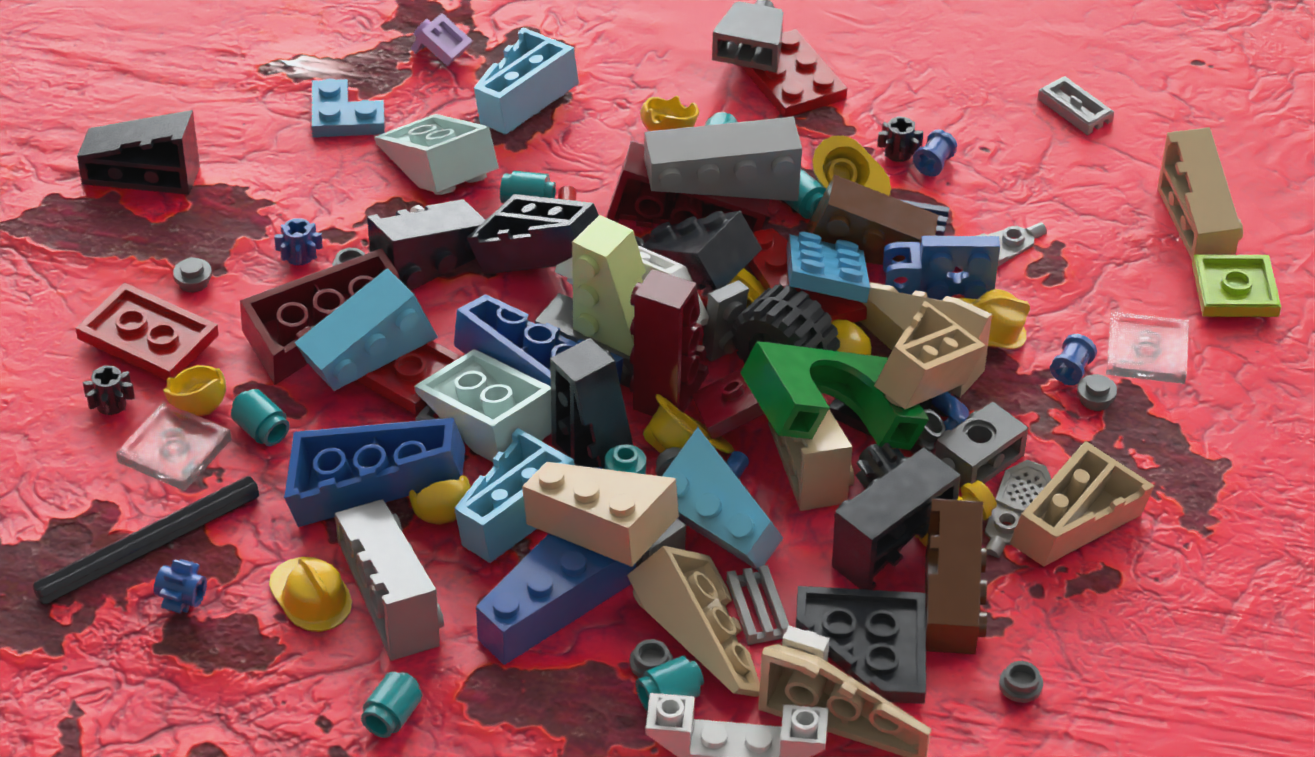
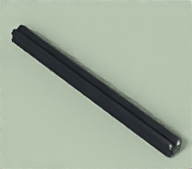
M245 476L35 581L33 584L35 596L41 604H48L258 498L259 490L256 482H254L251 476Z

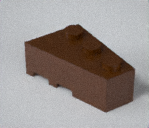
M834 175L807 224L806 232L820 236L821 241L836 244L837 240L853 242L859 246V250H864L866 263L883 265L884 247L895 242H919L921 247L922 236H935L938 215ZM897 255L892 258V260L896 262H901L906 259V257L902 255Z
M932 498L925 553L926 651L976 654L978 637H986L987 612H980V605L986 604L987 580L981 579V573L986 571L987 548H982L983 502Z

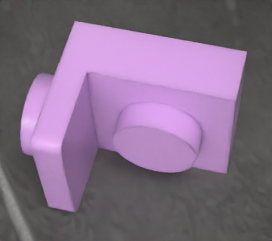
M441 13L432 22L426 19L418 26L414 32L417 38L411 50L417 53L426 46L444 64L449 66L470 47L473 40Z

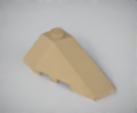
M869 282L870 292L867 303L861 302L867 307V318L860 322L891 350H893L906 328H908L924 301H927L986 345L966 384L948 391L961 398L985 371L992 314L959 298L946 296L943 300L928 298L926 292L915 290L910 295L899 293L893 286Z
M663 546L627 575L634 588L633 595L637 603L731 692L755 697L759 695L760 682L751 655L743 645L738 643L736 637L742 631L739 620L735 617H730L726 605L732 601L729 590L709 555Z
M780 644L764 648L761 657L758 710L783 717L784 705L828 708L827 732L905 757H928L931 728L818 656Z

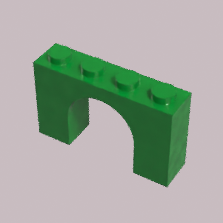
M757 341L740 372L778 436L813 439L830 409L821 393L842 401L854 410L867 427L877 445L881 447L885 443H889L892 448L912 450L929 420L920 404L907 409L896 406L887 400L886 394L874 386L888 360L887 357Z

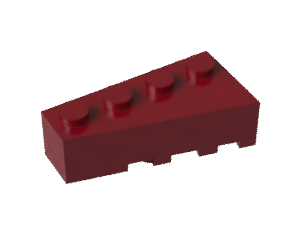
M631 141L606 218L616 223L619 222V219L636 221V226L651 228L652 223L662 224L670 222L673 225L693 216L697 219L706 218L717 211H722L724 214L741 211L754 233L761 230L770 199L651 191L644 160V145Z
M382 248L240 300L242 331L274 385L308 364L295 344L298 339L385 269L388 268L399 279L397 270Z
M651 269L642 283L638 282L635 285L630 299V304L634 306V318L630 327V334L634 336V346L630 354V363L634 364V374L629 387L630 392H633V410L654 416L660 406L655 398L656 394H659L684 413L693 399L691 394L699 390L709 374L708 366L700 363V360L704 361L706 357L705 346L699 345L703 335V327L701 324L696 323L700 315L697 283Z

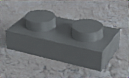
M740 280L709 293L707 303L709 319L704 327L702 346H705L706 358L711 362L737 350L732 341V337H734L732 326L735 324V319L746 309L749 288Z

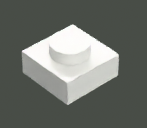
M788 626L783 636V646L803 650L828 662L830 638L818 635L812 631Z

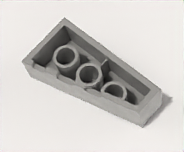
M794 117L645 132L644 160L651 191L798 201L802 146Z
M383 499L336 512L338 543L390 660L392 661L440 646L439 628L444 627V618L441 608L437 603L436 588L414 553L411 544L402 533L397 514H391Z

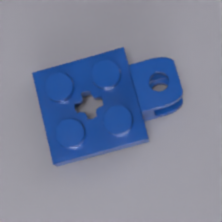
M922 236L921 247L919 242L890 243L884 247L883 271L886 273L885 285L893 286L899 293L910 295L915 290L926 292L928 298L943 300L946 296L951 297L958 294L965 296V298L978 299L985 292L995 289L1000 253L999 236ZM897 255H902L906 257V259L901 262H896L892 260V258ZM955 267H963L962 272L953 273ZM898 277H906L908 279L905 283H896L894 281Z

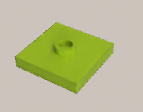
M1196 254L1193 256L1192 267L1202 316L1279 317L1281 304L1269 255Z

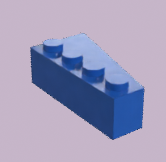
M486 294L458 308L456 313L454 346L464 354L475 349L550 387V358L581 343L584 339L580 338L576 343L559 335L560 328L549 323L535 324L528 320L529 314ZM611 352L616 363L620 382L624 358Z
M454 418L297 431L293 435L284 499L297 526L301 527L333 518L336 512L382 499L384 502H389L409 496L411 490H414L417 494L435 482L459 480V477L463 476L465 445Z

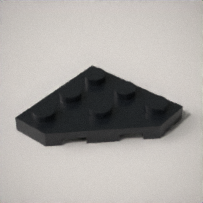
M798 586L796 628L812 631L818 635L830 638L828 657L856 681L887 701L925 704L926 593Z

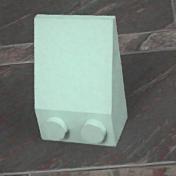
M434 114L374 137L376 144L419 188L433 191L436 195L450 193L456 189L455 185L465 181L471 183L483 180L487 177L486 173L499 168L489 126Z
M475 349L414 386L416 393L441 419L454 418L462 440L473 452L492 462L499 451L505 452L512 443L511 435L517 427L540 441L551 434V387Z

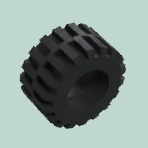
M775 285L772 289L769 287L735 319V324L732 326V333L734 334V337H732L733 345L738 349L736 353L744 363H746L757 341L837 351L840 348V340L836 337L838 331L836 326L831 323L832 318L828 312H824L821 308L822 305L816 300L813 301L809 298V294L804 291L798 292L795 287L788 285L785 288L782 285Z

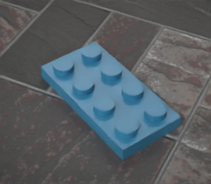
M799 232V236L790 234L786 248L789 286L867 303L870 283L864 250H859L857 244L845 240H837L836 244L823 242L820 236L813 233Z

